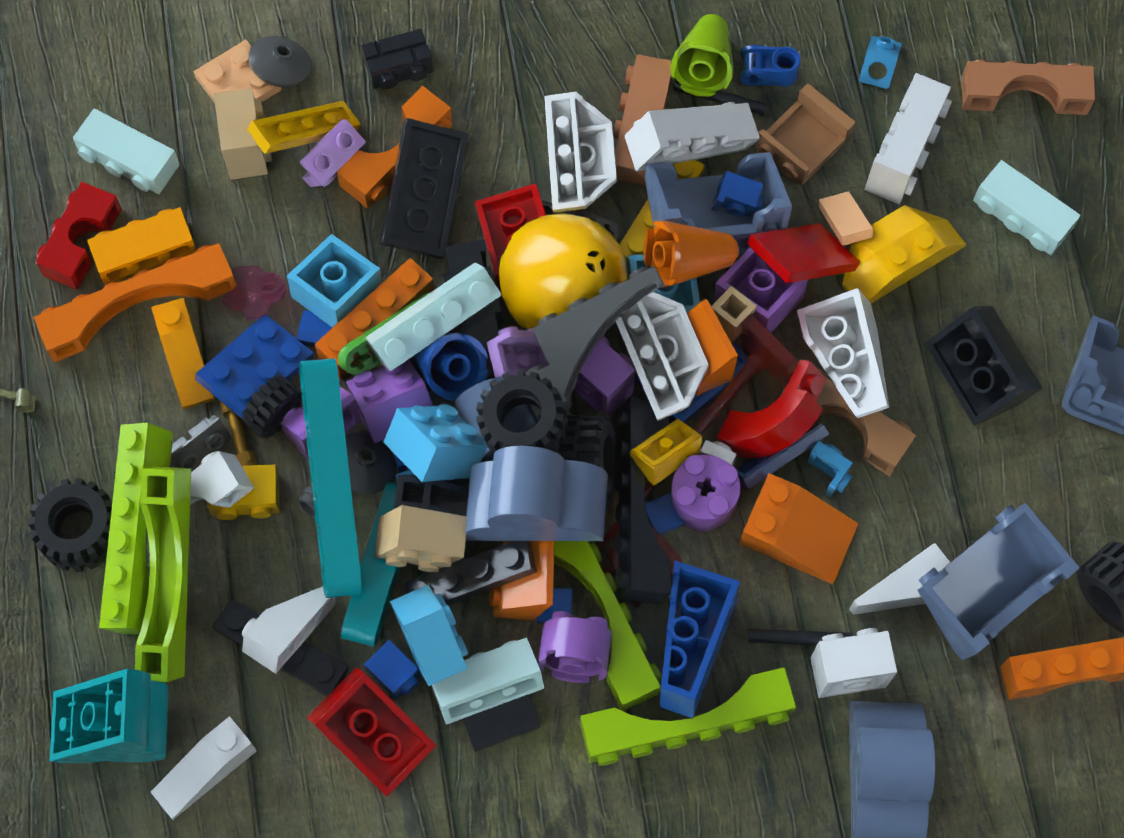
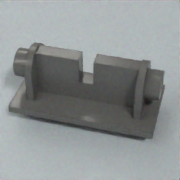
M214 415L210 418L204 417L199 424L188 431L192 437L187 441L182 436L172 444L170 467L191 468L192 471L201 464L205 456L217 451L230 441L232 437L221 420Z

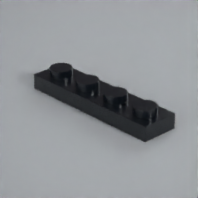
M512 541L454 563L450 567L441 568L438 572H430L405 582L406 594L429 585L434 595L441 593L446 605H451L534 574L537 570L531 541Z
M231 598L212 628L214 631L243 647L242 631L245 625L252 618L257 620L260 615ZM304 641L280 670L327 697L341 683L349 669L348 666Z

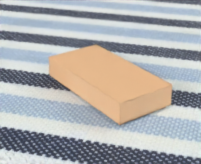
M849 191L819 199V209L842 246L873 237L872 226Z

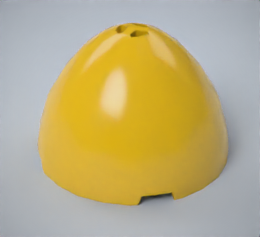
M569 214L546 215L526 223L512 235V239L500 259L499 283L504 302L517 323L522 328L527 329L538 326V321L549 314L557 313L558 316L570 310L568 306L578 299L587 298L589 300L599 295V290L610 283L617 282L620 284L628 280L626 258L613 235L602 225L587 217ZM593 251L597 253V256L591 257L588 256V253ZM601 260H603L604 262L603 270L601 269L600 265ZM586 264L592 265L593 272L588 269Z

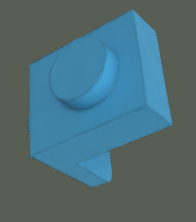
M818 441L812 449L807 462L833 478L825 493L826 496L831 498L836 490L842 493L853 476L848 474L853 462L843 457L842 452L834 445H825Z

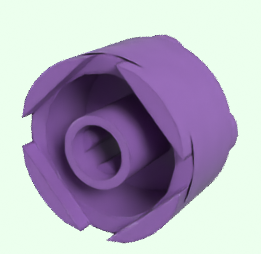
M692 455L679 466L672 481L671 501L677 515L685 521L686 527L696 531L707 532L726 524L733 517L740 494V481L737 470L725 460L713 455ZM703 490L709 491L707 497L701 495Z
M564 611L554 612L552 619L546 621L543 625L538 659L540 670L543 672L544 667L551 670L550 677L574 683H589L590 676L599 675L598 681L606 678L612 632L607 628L608 621L601 617L583 619L573 617L572 614Z

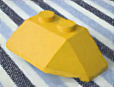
M904 205L871 225L873 237L850 244L849 251L860 261V264L855 271L844 274L842 286L847 292L859 288L870 303H873L964 248L966 243L947 219Z

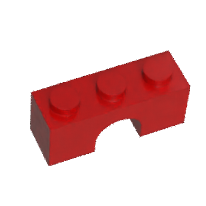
M81 181L77 190L72 191L69 195L67 208L62 217H58L55 220L51 236L46 245L43 244L37 252L35 263L42 276L78 290L92 265V261L86 249L75 245L76 241L86 232L94 231L100 233L112 229L122 211L116 195Z

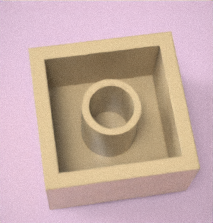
M252 88L214 93L221 152L230 180L267 175V162H272L271 153L264 154L247 130L253 120L266 118L261 99L255 100Z
M401 505L379 517L375 558L386 559L387 565L404 567L407 563L419 565V570L425 572H438L439 568L450 567L451 563L464 558L467 516Z

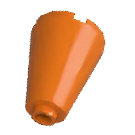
M663 220L653 222L652 224L655 227L648 229L645 234L643 245L645 266H651V268L655 266L665 284L662 288L730 267L739 255L738 243L728 233Z

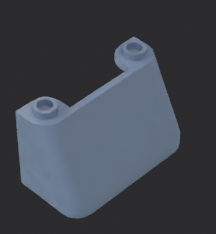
M771 152L749 154L737 166V175L763 184L760 195L764 196V202L761 210L751 213L749 216L744 215L743 217L731 215L723 207H720L717 212L711 210L719 181L723 175L677 179L676 169L670 163L646 164L645 182L652 223L664 220L731 234L739 246L738 257L742 256L750 248L747 242L751 234L786 229L789 223L792 204Z
M1093 315L1086 329L1067 383L1062 405L1064 410L1074 417L1124 435V349L1116 346L1120 333L1115 324Z
M1026 503L1017 509L1012 505L1008 506L995 517L999 522L942 570L938 572L934 567L918 580L922 586L917 591L951 648L961 661L978 654L990 644L989 640L995 638L999 631L1041 596L1050 592L1061 579L1069 578L1080 568Z

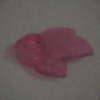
M259 266L236 267L232 269V273L239 286L222 298V303L235 311L244 310L246 320L259 319L270 311L273 303L280 301L286 294V284L282 277L273 272H264Z

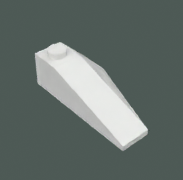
M859 288L797 310L803 339L813 351L823 369L828 373L854 415L860 418L889 408L878 330L871 303Z

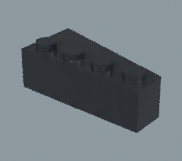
M484 239L445 247L448 273L442 274L444 283L473 263L483 266L493 280L491 266L487 267L486 263L487 249ZM495 299L460 323L462 331L457 332L475 338L486 350L488 359L486 358V369L488 370L486 380L495 378L487 342L499 336L498 332L504 329L501 326L503 319L498 299Z

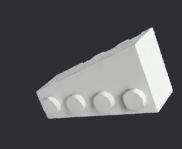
M735 102L715 106L648 111L641 119L633 123L634 126L625 135L636 171L646 170V164L665 162L677 164L744 151L760 139L749 104H735Z

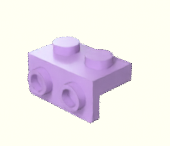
M346 119L341 120L300 160V164L307 170L302 179L309 187L327 186L337 177L336 172L366 141Z
M518 327L504 328L498 332L499 336L487 342L495 378L501 377L502 374L509 372L510 376H516V370H524L526 373L535 366L543 364L546 367L549 365L532 328L526 331L518 330Z

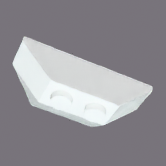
M577 92L544 96L553 212L586 209L617 182L612 122L594 106L586 102Z
M652 292L628 309L616 323L656 419L661 420L690 407L709 364L683 304Z

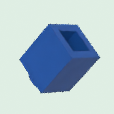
M390 640L364 664L366 672L395 700L401 695L407 697L419 685L417 680L420 677L419 668Z

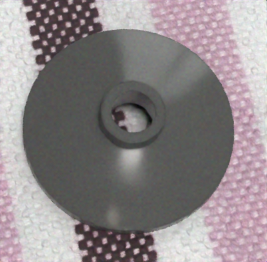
M268 36L261 38L252 45L248 59L252 71L264 82L277 87L299 85L306 80L311 70V61L304 48L285 37Z
M356 432L345 435L351 491L358 494H373L383 490L387 482H391L396 469L390 449L384 441L374 444L368 433ZM360 455L367 456L370 461L363 460Z

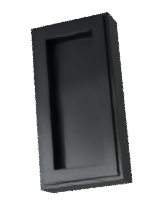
M529 694L463 718L474 752L540 728V723Z

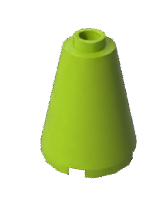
M708 14L701 17L673 54L670 64L671 76L673 79L676 78L681 84L680 88L685 92L695 96H713L716 94V91L723 88L725 90L732 80L734 66L728 25L718 15Z

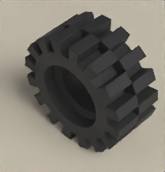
M275 375L273 379L267 380L266 385L262 384L259 387L257 394L254 393L251 396L253 399L247 402L245 406L247 409L243 410L242 420L262 438L272 437L276 431L279 432L282 429L281 422L284 421V416L291 409L300 406L302 392L284 376Z

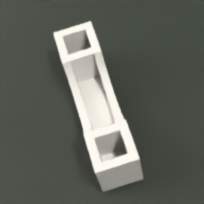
M221 451L212 452L202 459V464L191 471L190 505L205 499L212 505L229 508L254 489L253 484L235 455ZM146 527V560L147 566L150 567L149 540Z

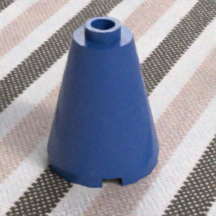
M464 333L444 334L412 356L414 364L431 390L447 400L457 399L464 391L485 381L487 378L486 358L488 359L486 350L478 340Z

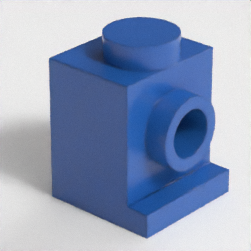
M726 171L719 181L711 210L717 212L720 207L726 208L729 214L739 217L749 216L751 213L760 211L764 202V196L760 195L763 184Z

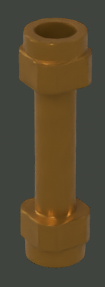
M220 401L223 416L228 418L237 453L235 455L241 466L257 465L254 452L249 450L242 418Z

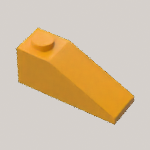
M184 298L151 307L182 409L215 400L214 395L196 381V373L205 364Z

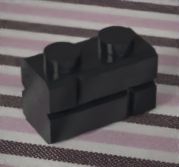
M422 29L361 45L364 64L373 89H391L398 82L408 79L420 81L426 78L428 74L433 73L432 58Z

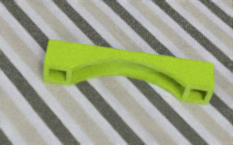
M150 423L123 424L120 427L99 629L126 635L140 633L149 590V572L145 548L146 522L140 504L141 468L169 467L171 462L173 432Z
M141 468L140 504L148 532L150 576L146 610L135 648V670L149 673L151 681L170 682L185 677L191 468Z
M554 541V565L564 569L582 583L597 602L604 619L608 621L607 627L612 632L606 682L620 710L626 711L659 695L661 688L659 684L662 682L660 671L655 663L649 665L644 655L647 652L646 644L639 632L633 633L629 622L632 621L631 614L624 602L618 603L613 593L617 591L615 582L609 572L603 573L599 565L602 558L595 543L589 544L588 541Z
M783 667L751 675L741 689L725 703L710 712L693 718L674 721L649 720L630 715L614 707L581 715L580 726L589 763L598 761L599 766H605L618 762V756L632 753L633 758L643 757L652 754L653 748L666 745L668 750L676 749L687 745V740L700 737L701 741H710L721 737V732L734 729L735 733H743L753 730L755 724L768 721L769 725L781 724L789 720L788 716L793 714L796 706L786 670Z

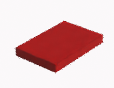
M820 223L751 234L747 242L748 246L786 283L853 272L860 264V261L848 249L842 246Z

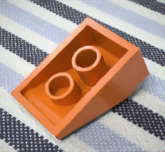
M768 473L743 530L739 544L833 584L859 523L804 488Z

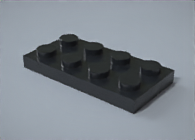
M410 118L404 120L380 245L437 259L445 257V247H447L469 134Z

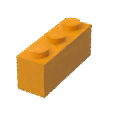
M180 207L162 210L156 216L145 220H133L125 227L113 231H102L96 234L95 237L87 240L105 286L111 282H119L133 277L141 270H152L160 267L169 259L175 257L182 258L196 251Z

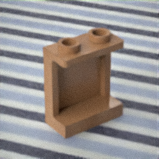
M808 83L800 90L798 100L766 131L761 129L758 132L760 139L755 142V148H757L758 153L771 152L775 164L780 167L784 176L790 180H795L802 186L852 137L856 122Z

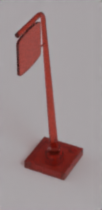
M753 314L749 315L742 322L741 343L751 355L746 358L747 363L693 427V430L700 435L756 372L760 373L765 369L786 388L798 365V360ZM650 481L644 487V499L648 497L659 483L653 485ZM615 522L603 537V541L597 544L599 552L619 530V523ZM650 526L660 548L670 560V576L672 577L674 560L682 562L673 547ZM614 546L607 552V558L612 567L609 569L603 561L599 562V565L604 573L609 572L615 582L616 575L612 570L615 569L617 571L620 567V555L616 554ZM630 601L636 608L641 605V602Z

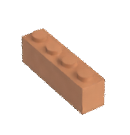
M637 54L634 66L628 65L625 84H629L630 87L628 93L622 92L619 111L624 112L622 121L616 120L613 138L618 139L616 148H614L618 181L646 186L645 170H635L625 135L634 126L633 123L641 119L648 111L665 109L672 79L671 60Z

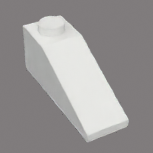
M934 543L855 599L849 610L855 615L925 604L917 591L922 586L918 580L934 567L939 572L950 561Z
M322 586L266 609L257 620L252 618L245 625L242 631V652L276 674L338 603L339 597L325 598Z
M229 716L203 737L151 791V794L171 819L174 820L257 752V750Z

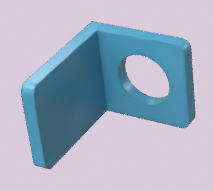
M872 36L859 81L888 89L902 44L888 37ZM875 62H880L886 66L887 74L880 79L873 78L869 73V66Z

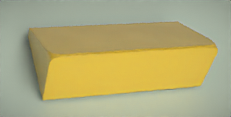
M676 419L632 449L630 455L646 478L653 485H656L676 471L689 456L700 454L702 436L680 419Z

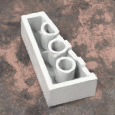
M915 73L901 103L900 112L896 113L890 130L883 140L879 154L877 153L864 189L865 191L899 205L904 194L911 195L918 179L913 176L916 168L922 170L929 155V152L924 150L927 142L934 144L941 126L936 125L939 117L945 119L952 103L951 100L947 99L951 89L950 86Z

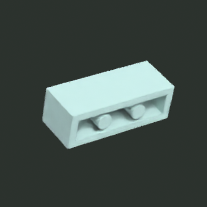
M95 108L73 137L78 149L77 153L81 158L89 163L96 161L102 164L112 175L119 178L124 176L130 179L137 188L145 192L151 190L160 194L180 165L175 150Z
M1003 160L997 164L982 182L973 199L982 211L987 214H993L1004 222V225L1010 231L1021 234L1037 250L1045 251L1051 256L1073 230L1081 216Z
M527 637L518 641H509L502 645V647L485 653H476L469 659L464 660L467 666L466 670L432 684L433 692L446 725L544 689L541 670Z

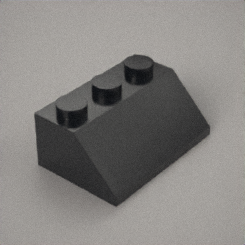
M973 306L925 342L974 426L1017 407L1042 389L993 306Z

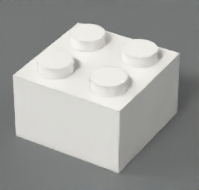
M877 628L863 629L857 632V636L845 638L842 633L826 635L822 637L823 641L818 642L810 658L818 698L886 688L897 673L889 632H878Z

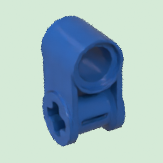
M748 45L741 49L740 56L743 59V71L739 75V80L742 84L747 86L788 87L797 81L800 67V55L797 50L791 47H764L760 45ZM781 65H788V66H790L791 68L784 69V68H781L780 66H781Z

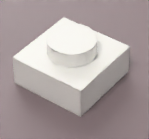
M706 440L700 451V455L717 456L732 466L737 455L732 452L728 445L719 441L712 443Z

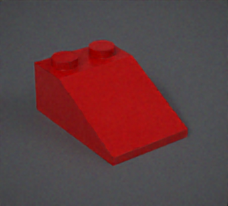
M536 183L474 201L500 293V259L505 253L512 235L526 223L546 216Z
M357 667L306 717L386 797L437 746L366 673Z

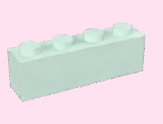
M473 263L369 334L365 339L381 363L389 371H392L502 294L485 268L477 263Z

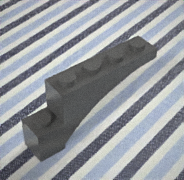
M645 266L633 271L629 275L630 279L620 284L617 282L610 283L599 290V295L589 300L587 298L578 299L568 306L570 310L558 316L557 313L549 314L538 321V326L532 328L549 365L546 367L543 364L535 366L525 374L529 376L532 371L538 373L541 380L544 377L550 380L553 388L556 387L559 391L565 410L573 406L570 398L580 372L603 335L628 309L645 296L665 285L655 266L650 269ZM531 405L536 417L540 419L542 410Z

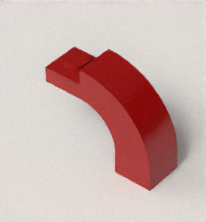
M800 360L784 392L772 405L752 413L730 410L717 436L718 441L728 445L732 452L737 454V457L743 458L765 457L789 447L813 426L823 411V408L816 400L827 379L811 361Z

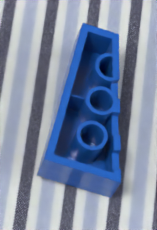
M674 560L660 693L661 708L690 718L694 717L738 602L740 581Z

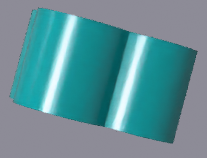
M124 669L54 691L49 762H153L165 759L169 686L162 682L151 681V675L147 672Z

